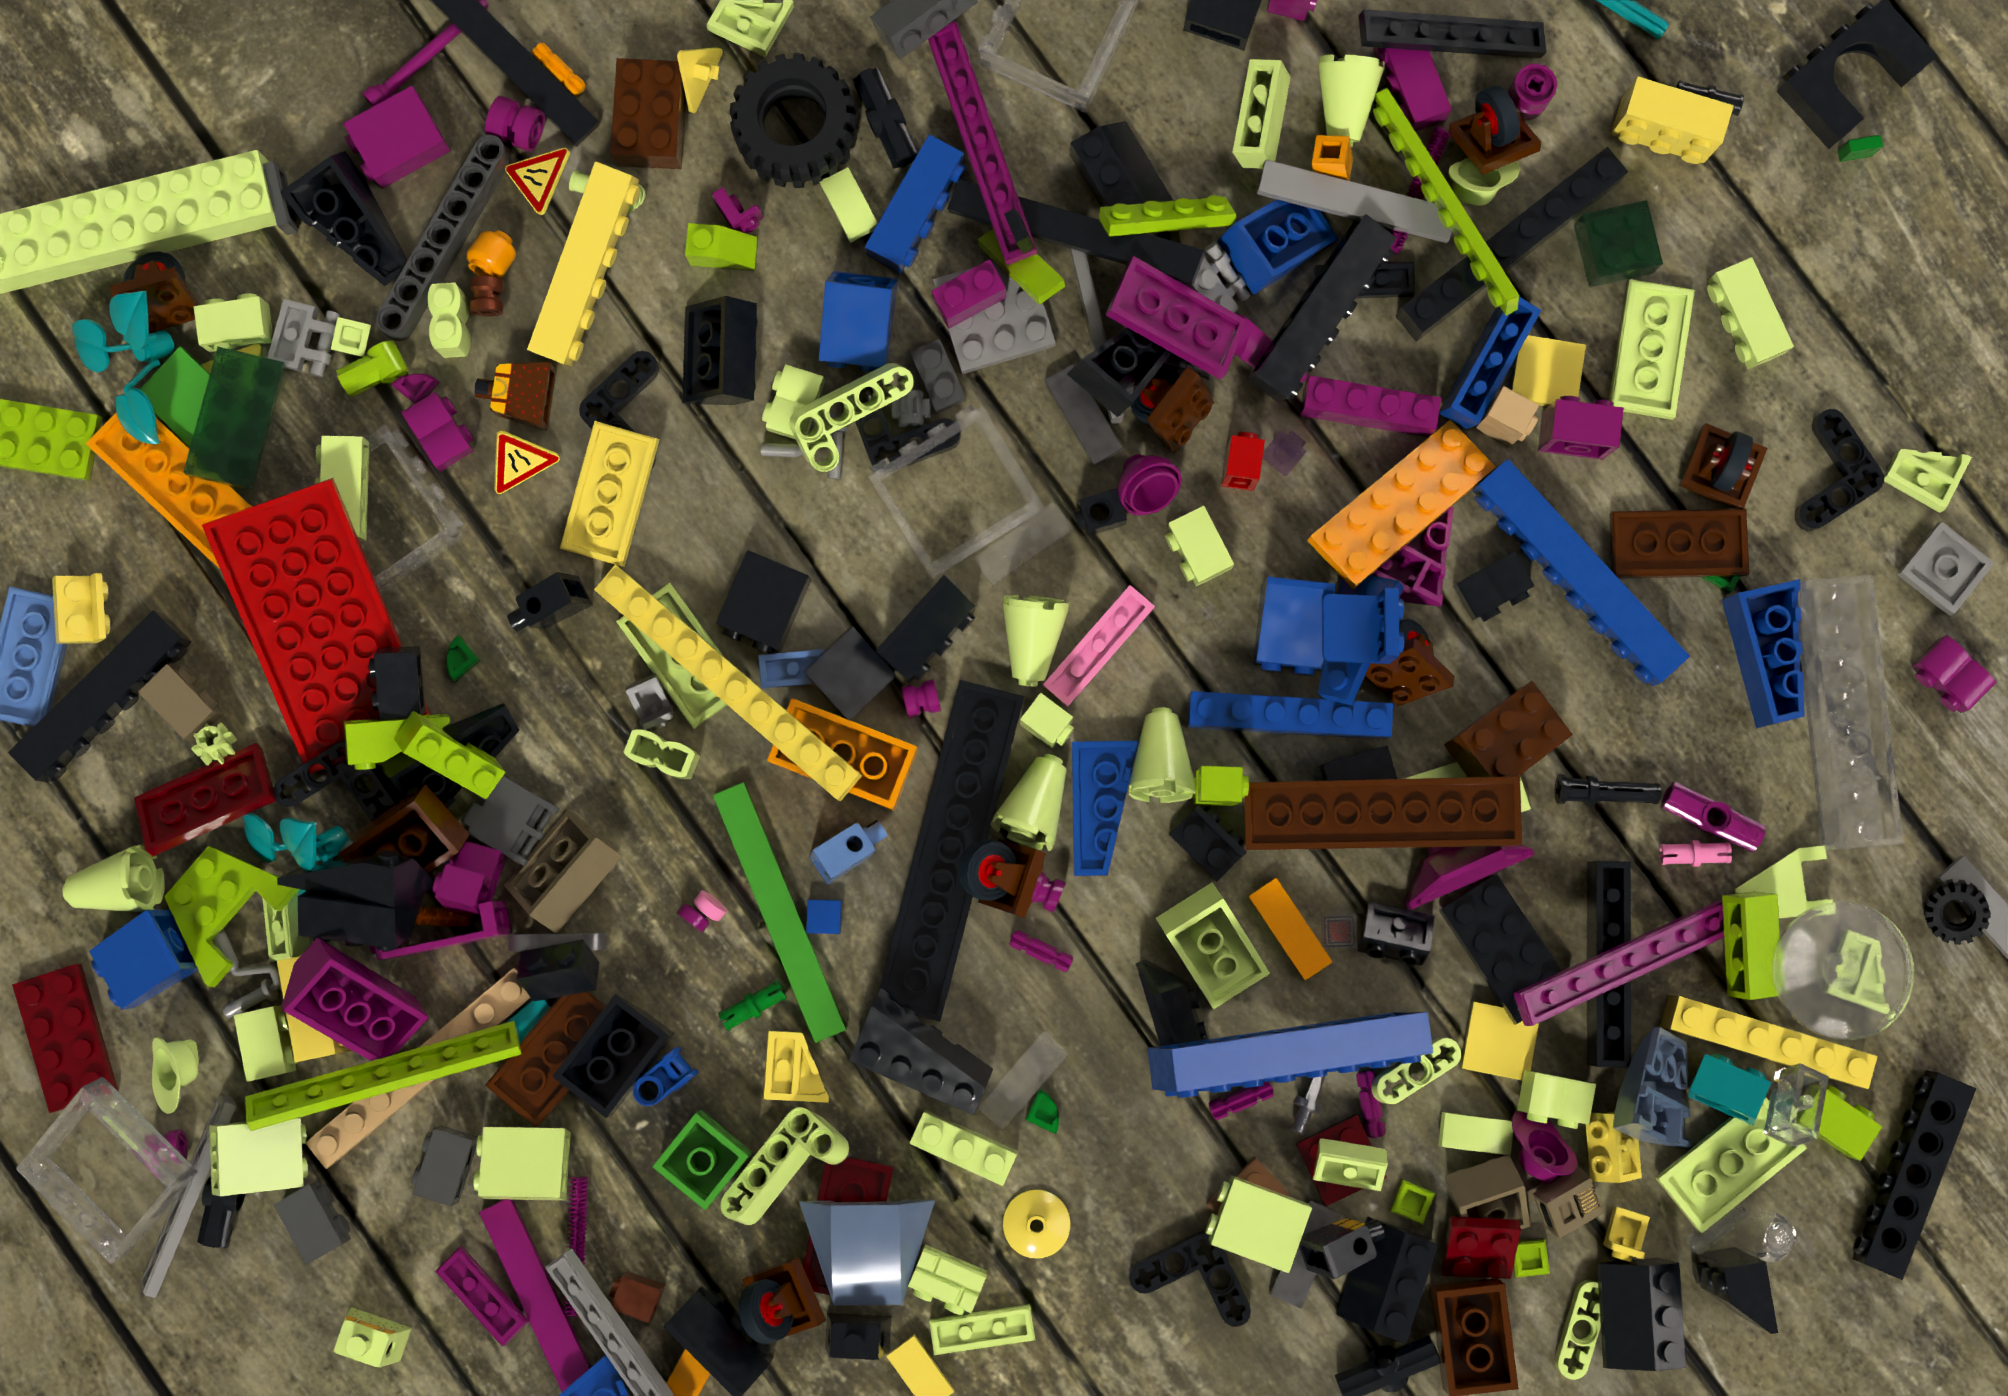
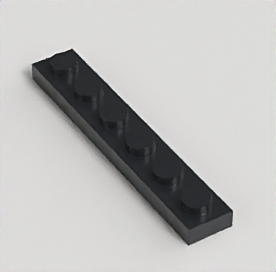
M1365 9L1358 15L1362 47L1541 58L1547 53L1543 22Z

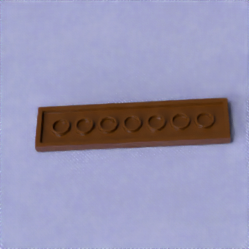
M1520 776L1249 782L1248 796L1244 798L1246 850L1522 846Z

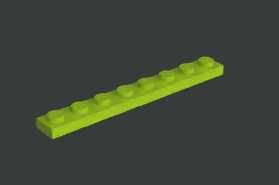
M1388 88L1376 93V108L1373 109V113L1378 124L1381 127L1384 125L1390 132L1389 139L1392 146L1397 152L1402 151L1406 157L1405 164L1411 176H1418L1422 183L1421 189L1426 200L1429 203H1435L1438 208L1437 214L1444 228L1450 227L1454 233V242L1457 249L1462 255H1468L1472 262L1470 266L1474 276L1478 281L1483 280L1488 287L1487 294L1491 303L1496 308L1500 306L1505 316L1518 310V292Z
M511 1021L245 1096L246 1123L250 1131H254L521 1055L518 1029L515 1022Z

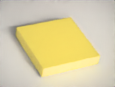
M1528 335L1515 358L1511 390L1540 406L1549 407L1556 399H1560L1561 396L1578 397L1586 345Z
M1472 1002L1460 1068L1523 1080L1524 1070L1531 1071L1539 1023L1533 1026H1524L1523 1021L1514 1025L1503 1007Z

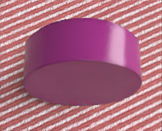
M686 903L682 904L676 914L701 933L710 924L708 919Z

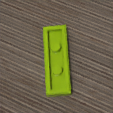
M994 228L978 239L979 247L1039 305L1065 287L1064 279L1038 254L1007 266Z

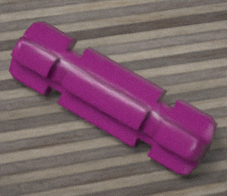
M1016 930L1013 933L1009 942L1011 947L1019 951L1023 949L1026 951L1025 954L1048 965L1052 963L1055 965L1054 968L1063 972H1067L1073 962L1071 955L1063 951L1061 953L1057 952V948L1034 937L1032 939L1028 938V934L1020 930Z
M1371 1070L1357 1073L1356 1078L1358 1087L1362 1089L1359 1092L1363 1119H1367V1123L1364 1124L1365 1132L1369 1138H1378L1386 1134L1384 1121L1381 1122L1380 1118L1383 1117L1381 1102L1376 1100L1372 1093V1082L1376 1077V1073Z
M1268 1081L1263 1082V1086L1241 1088L1226 1094V1098L1223 1100L1219 1097L1210 1101L1208 1104L1213 1118L1220 1120L1227 1117V1113L1230 1111L1234 1114L1258 1104L1257 1100L1259 1099L1265 1101L1272 1098L1274 1090L1271 1083Z

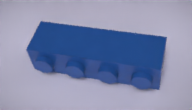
M930 134L928 135L865 245L868 257L899 274L902 273L905 266L909 268L912 266L918 255L919 250L916 249L921 238L926 240L934 227L935 222L931 220L937 210L941 212L944 210L951 195L947 192L953 182L957 183L958 179H962L965 173L966 166L963 165V152Z
M1519 297L1518 310L1505 316L1500 306L1494 310L1442 404L1439 414L1452 420V422L1465 430L1480 423L1538 318L1541 309Z

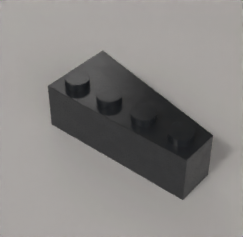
M880 988L871 1005L849 1061L974 1115L993 1068L961 1045H954L942 1036V1031L933 1025L929 1027L914 1016V1011L905 1005L903 1007L889 998V993Z

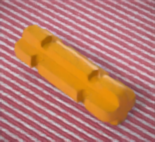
M539 43L532 50L531 54L574 97H578L586 89L584 81L578 75H575L573 70L556 54H553L552 50L545 43Z

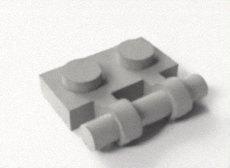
M1213 242L1204 249L1210 259L1207 261L1204 257L1194 285L1182 281L1180 283L1235 313L1239 307L1232 297L1235 295L1239 302H1243L1250 297V293L1245 287L1246 282L1242 275L1236 274L1230 265V257ZM1218 272L1226 281L1224 285L1216 275Z
M283 299L266 362L271 365L302 372L304 361L309 360L313 362L310 374L323 377L325 367L330 366L332 359L329 353L337 317H340V314L327 311L324 322L318 321L316 318L319 309L315 306ZM312 332L320 333L316 350L308 348Z

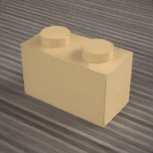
M1503 386L1493 397L1475 429L1511 447L1517 440L1522 442L1526 435H1530L1539 417L1534 415L1539 405Z

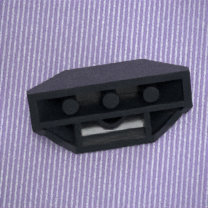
M1147 959L1135 963L1160 1046L1210 1039L1205 1021L1200 1022L1196 1009L1200 1008V1002L1195 988L1190 989L1188 982Z

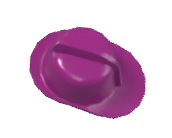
M1518 1110L1514 1112L1511 1122L1512 1129L1521 1144L1519 1161L1528 1174L1547 1185L1559 1175H1570L1576 1171L1578 1165L1576 1155L1565 1143L1549 1119L1547 1123L1527 1120V1113Z

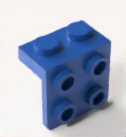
M1384 588L1377 596L1327 594L1322 599L1323 659L1327 662L1390 664L1399 657L1404 649V634L1399 632V619L1403 618L1404 602L1403 599H1399V588Z

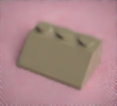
M568 809L526 859L529 861L526 866L520 865L504 883V886L529 916L557 934L570 921L572 915L582 903L592 895L594 889L605 876L615 868L622 855L571 809Z

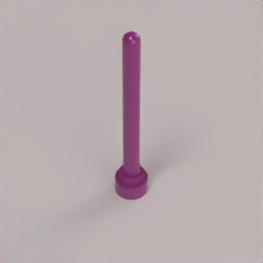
M477 0L486 10L488 9V2L486 0ZM452 23L449 24L382 85L380 83L375 86L370 85L362 92V95L372 107L390 98L392 93L461 32Z

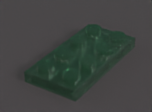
M217 346L183 471L186 476L253 491L286 368L284 362Z

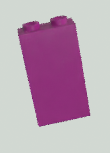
M489 901L478 904L483 931L400 949L398 946L396 949L389 951L378 950L376 946L369 945L370 951L373 955L376 954L377 960L397 959L512 934L506 901Z

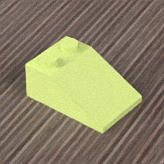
M1213 882L1156 917L1167 938L1213 1009L1270 974Z

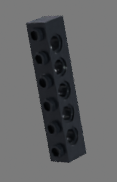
M1925 1070L1924 1075L1918 1078L1914 1087L1916 1096L1913 1104L1906 1109L1902 1118V1125L1904 1127L1901 1135L1895 1139L1890 1149L1891 1161L1887 1170H1884L1879 1177L1877 1185L1879 1192L1875 1202H1871L1865 1214L1867 1223L1863 1233H1860L1855 1239L1853 1260L1898 1279H1904L1977 1088L1934 1071ZM1935 1101H1938L1941 1110L1939 1115L1933 1118L1930 1108ZM1926 1133L1928 1144L1921 1150L1918 1145V1139L1921 1134ZM1913 1164L1916 1168V1176L1913 1180L1908 1181L1906 1170ZM1902 1196L1904 1207L1900 1212L1896 1213L1893 1207L1894 1201ZM1890 1228L1892 1238L1889 1243L1883 1245L1881 1235L1885 1229Z

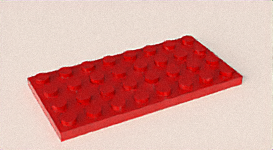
M334 478L202 524V528L302 763H306L337 742L344 740V721L379 718V711H374L372 705V692L377 691L376 678L370 677L369 659L374 657V653L378 648L403 646ZM425 702L426 712L423 715H431ZM340 747L342 753L331 761L333 765L346 760V751L342 747ZM314 764L310 767L309 774L325 769V767L320 764Z

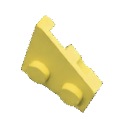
M768 1030L763 1099L829 1103V1096L802 1032Z

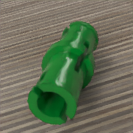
M775 980L752 995L751 993L743 995V1000L718 1012L720 1020H727L722 1023L725 1029L729 1032L732 1028L753 1016L757 1019L762 1016V1011L787 999L785 991L780 990L782 986L779 981Z

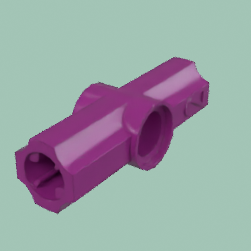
M1677 782L1670 784L1661 799V809L1696 825L1703 832H1710L1751 853L1755 852L1765 836L1766 826L1730 809L1723 802H1715ZM1711 808L1716 810L1719 816L1718 823L1715 826H1712L1707 820V814Z

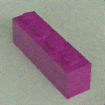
M1310 375L1304 387L1300 416L1430 437L1437 428L1441 397Z

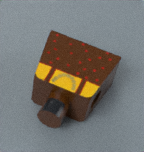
M549 362L498 364L494 380L477 378L475 397L491 399L490 410L498 417L547 431L556 369Z

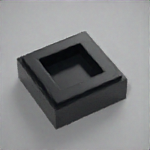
M1013 209L1004 213L1021 252L1024 254L1033 250L1034 245L1019 212Z

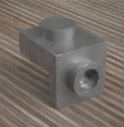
M656 673L625 686V691L640 719L642 730L649 728L651 730L660 729L670 722L669 719L673 718V707Z

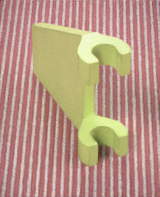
M1825 845L1797 848L1734 889L1735 894L1754 891L1778 894L1779 918L1835 913L1833 899L1806 900L1801 863L1803 861L1827 859Z

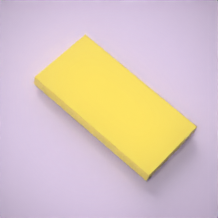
M594 421L560 549L625 567L660 439Z

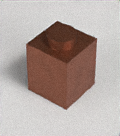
M627 1271L621 1279L615 1278L609 1297L613 1299L612 1306L615 1311L649 1323L654 1318L665 1285Z

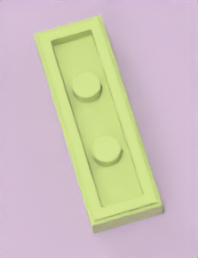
M1030 1304L929 1319L934 1355L1035 1340Z

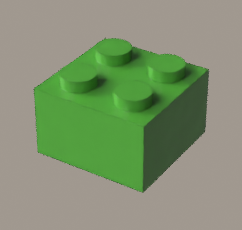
M700 1110L694 1114L653 1165V1168L701 1208L706 1210L753 1152L704 1111Z

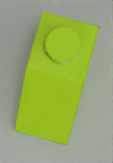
M688 223L685 256L690 266L755 271L758 237L721 225Z

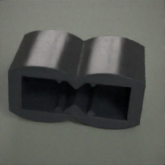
M1514 551L1456 583L1453 588L1472 621L1481 617L1482 621L1485 622L1501 613L1498 608L1500 605L1510 601L1511 605L1514 606L1530 597L1527 591L1533 588L1534 584Z

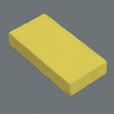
M915 1334L887 1354L886 1357L914 1396H949L954 1393V1388Z

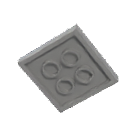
M992 261V264L1006 287V298L948 329L962 374L1056 346L1044 303L1039 305L995 261ZM974 267L933 279L935 288Z

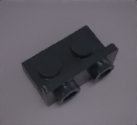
M1198 805L1169 836L1217 882L1247 853L1242 848L1245 842L1232 829L1227 833L1218 824L1221 818L1210 807L1206 806L1202 809Z
M1369 901L1365 911L1362 937L1358 943L1357 950L1373 958L1386 957L1399 960L1402 964L1408 966L1423 965L1431 951L1435 916Z

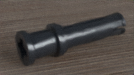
M1559 774L1555 781L1554 793L1557 804H1565L1566 801L1584 802L1588 806L1596 804L1597 801L1659 804L1661 799L1659 783L1598 781L1593 776L1579 779L1567 778L1565 774Z

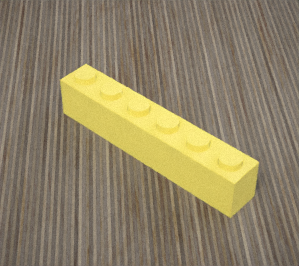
M595 161L527 350L572 366L573 361H577L580 358L584 346L581 342L585 330L590 329L595 317V312L592 311L596 298L600 299L606 287V280H603L608 267L611 268L617 257L615 246L618 237H622L628 227L629 218L626 215L630 204L634 205L639 197L640 186H637L639 179Z
M1668 995L1660 1024L1661 1028L1865 1089L1870 1087L1878 1057L1676 995Z

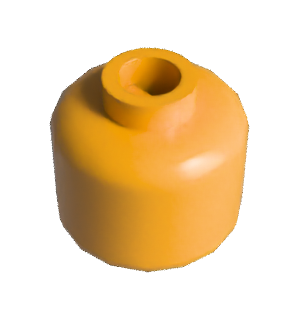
M499 230L495 232H481L467 251L466 256L469 261L468 266L470 270L477 276L502 278L516 258L512 239L506 233Z

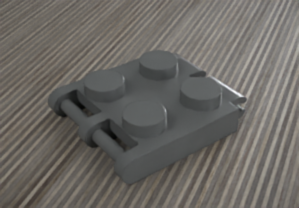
M503 775L489 797L484 799L485 803L483 805L472 801L461 822L470 826L467 831L470 835L490 847L502 851L504 855L517 863L526 866L529 861L526 858L537 839L541 840L543 838V829L552 814H557L560 808ZM542 818V820L540 821L539 825H538L537 828L535 829L536 824H537L538 821ZM530 835H532L531 838H530V840L528 841V843H527V845H526L527 839L529 838Z

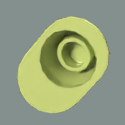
M1466 158L1451 165L1448 173L1453 180V192L1462 206L1468 204L1482 206L1490 203L1500 188L1518 178L1520 166L1515 161L1482 175L1471 160Z
M157 1037L152 1042V1087L158 1106L163 1112L170 1114L178 1106L180 1090L197 1078L199 1065L197 1043L190 1039L166 1043L163 1039Z

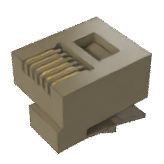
M1579 1166L1570 1175H1559L1547 1185L1540 1184L1525 1190L1527 1204L1533 1201L1536 1202L1545 1229L1559 1239L1603 1214L1592 1180L1584 1174L1583 1169Z

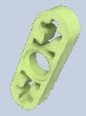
M1436 1038L1432 1040L1433 1053L1426 1054L1427 1058L1425 1055H1421L1422 1061L1420 1063L1424 1067V1075L1420 1080L1415 1081L1410 1077L1409 1066L1411 1063L1402 1064L1401 1062L1396 1063L1376 1076L1372 1082V1093L1375 1099L1385 1104L1399 1103L1455 1067L1461 1058V1049L1457 1042L1449 1038ZM1440 1046L1449 1048L1450 1051L1446 1054L1448 1060L1437 1059L1431 1063L1428 1059L1434 1058L1441 1053ZM1402 1079L1406 1083L1393 1087V1096L1383 1094V1090L1386 1088L1385 1081L1394 1083Z
M1584 1280L1576 1286L1556 1351L1555 1366L1568 1379H1580L1587 1373L1600 1332L1599 1300H1592L1589 1311L1595 1313L1594 1318L1585 1313L1578 1312L1579 1307L1585 1311L1587 1309L1588 1300L1583 1297L1585 1291L1591 1292L1594 1287L1595 1293L1599 1295L1598 1282L1595 1280ZM1579 1320L1588 1321L1591 1327L1589 1335L1583 1339L1576 1338L1572 1331L1573 1325ZM1569 1340L1576 1345L1585 1346L1584 1351L1577 1348L1575 1358L1580 1364L1578 1367L1572 1366L1570 1371H1568V1366L1564 1364V1359L1571 1358L1575 1349L1568 1345Z

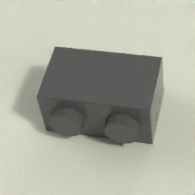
M442 1125L434 1128L433 1132L429 1131L422 1146V1151L426 1152L422 1165H417L412 1176L411 1183L415 1185L413 1195L448 1206L459 1203L474 1158L478 1137Z
M319 1180L306 1185L274 1204L277 1213L306 1265L351 1240L348 1234L350 1227L343 1215L337 1214L332 1205L334 1198L331 1191L326 1185H321Z

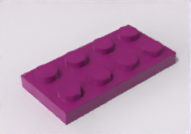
M1135 256L1128 261L1105 314L1220 380L1227 374L1248 322Z

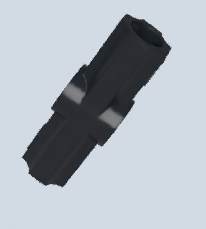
M869 68L860 72L853 78V83L866 109L865 115L876 139H880L893 169L903 168L912 164L918 153L905 127L906 121L895 98L892 99L878 68Z
M210 1176L205 1183L202 1193V1205L205 1206L197 1243L212 1248L229 1247L236 1212L240 1211L246 1194L213 1195Z
M1428 1335L1397 1349L1388 1345L1377 1347L1369 1354L1368 1361L1335 1374V1378L1342 1396H1364L1379 1389L1393 1393L1404 1388L1410 1376L1441 1364L1442 1361L1431 1336Z

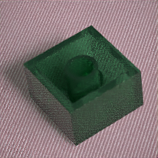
M1647 200L1585 213L1574 224L1589 288L1650 275L1663 264Z

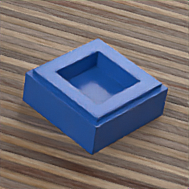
M808 900L806 933L841 934L842 901Z

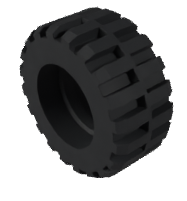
M794 53L793 59H786L785 54L775 55V62L768 64L766 59L757 64L759 69L757 72L753 73L749 70L743 76L744 86L737 85L733 93L735 102L730 103L729 112L732 118L730 122L732 134L745 163L751 170L756 169L758 176L765 181L772 178L777 186L785 187L787 182H792L794 188H804V182L812 180L814 186L822 181V175L827 173L831 176L839 172L837 165L839 163L846 164L850 158L849 149L855 147L858 122L853 97L845 80L839 79L838 71L831 65L825 68L821 59L813 56L810 61H806L804 54ZM803 97L816 102L824 111L825 122L820 132L810 141L796 146H786L771 140L764 130V120L770 109L784 99Z

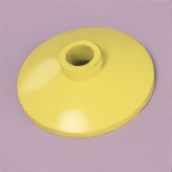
M1039 1189L1025 1191L1017 1195L1005 1210L1003 1217L1004 1235L1009 1245L1019 1254L1029 1258L1048 1257L1060 1250L1069 1236V1212L1065 1204L1056 1195L1048 1191ZM1035 1219L1041 1220L1043 1223L1042 1230L1038 1232L1030 1228V1223Z

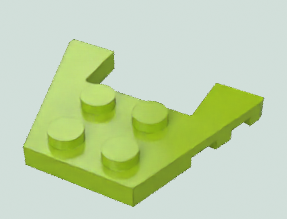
M208 846L164 897L204 983L208 987L215 988L235 965L213 943L215 937L255 891L275 910L282 911L300 889L277 885V878H279L277 875L211 846Z

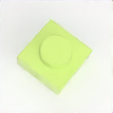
M337 317L331 350L364 357L371 325Z

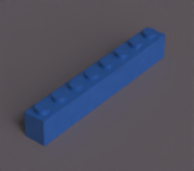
M1509 459L1505 460L1472 490L1476 494L1475 500L1479 506L1487 512L1491 510L1499 519L1497 524L1501 530L1508 536L1514 535L1521 543L1520 549L1524 555L1532 561L1536 559L1544 568L1542 572L1547 580L1553 585L1559 584L1567 593L1565 598L1569 604L1577 610L1580 608L1589 617L1588 623L1592 629L1600 635L1603 633L1612 642L1610 647L1621 659L1627 658L1635 667L1633 672L1639 680L1645 684L1650 683L1652 686L1660 684L1690 657Z

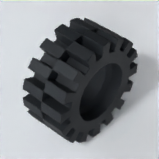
M1952 879L1946 880L1947 883L1944 885L1938 883L1935 885L1936 889L1934 891L1930 890L1928 892V899L1924 900L1923 905L1925 920L1932 933L1936 937L1940 936L1942 941L1949 943V940L1954 941L1955 945H1961V941L1965 940L1967 944L1973 942L1972 938L1975 936L1980 938L1983 935L1982 930L1984 928L1987 929L1989 926L1988 918H1991L1989 905L1982 891H1979L1974 884H1966L1965 880L1960 879L1958 882H1953ZM1952 900H1962L1970 906L1971 913L1969 918L1962 923H1950L1943 917L1944 906Z

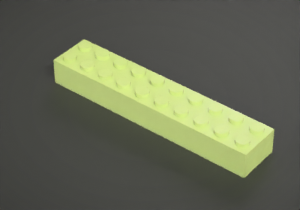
M258 150L1 213L0 294L135 261L138 257L151 252L160 251L167 253L275 226L277 224L263 164L269 161Z

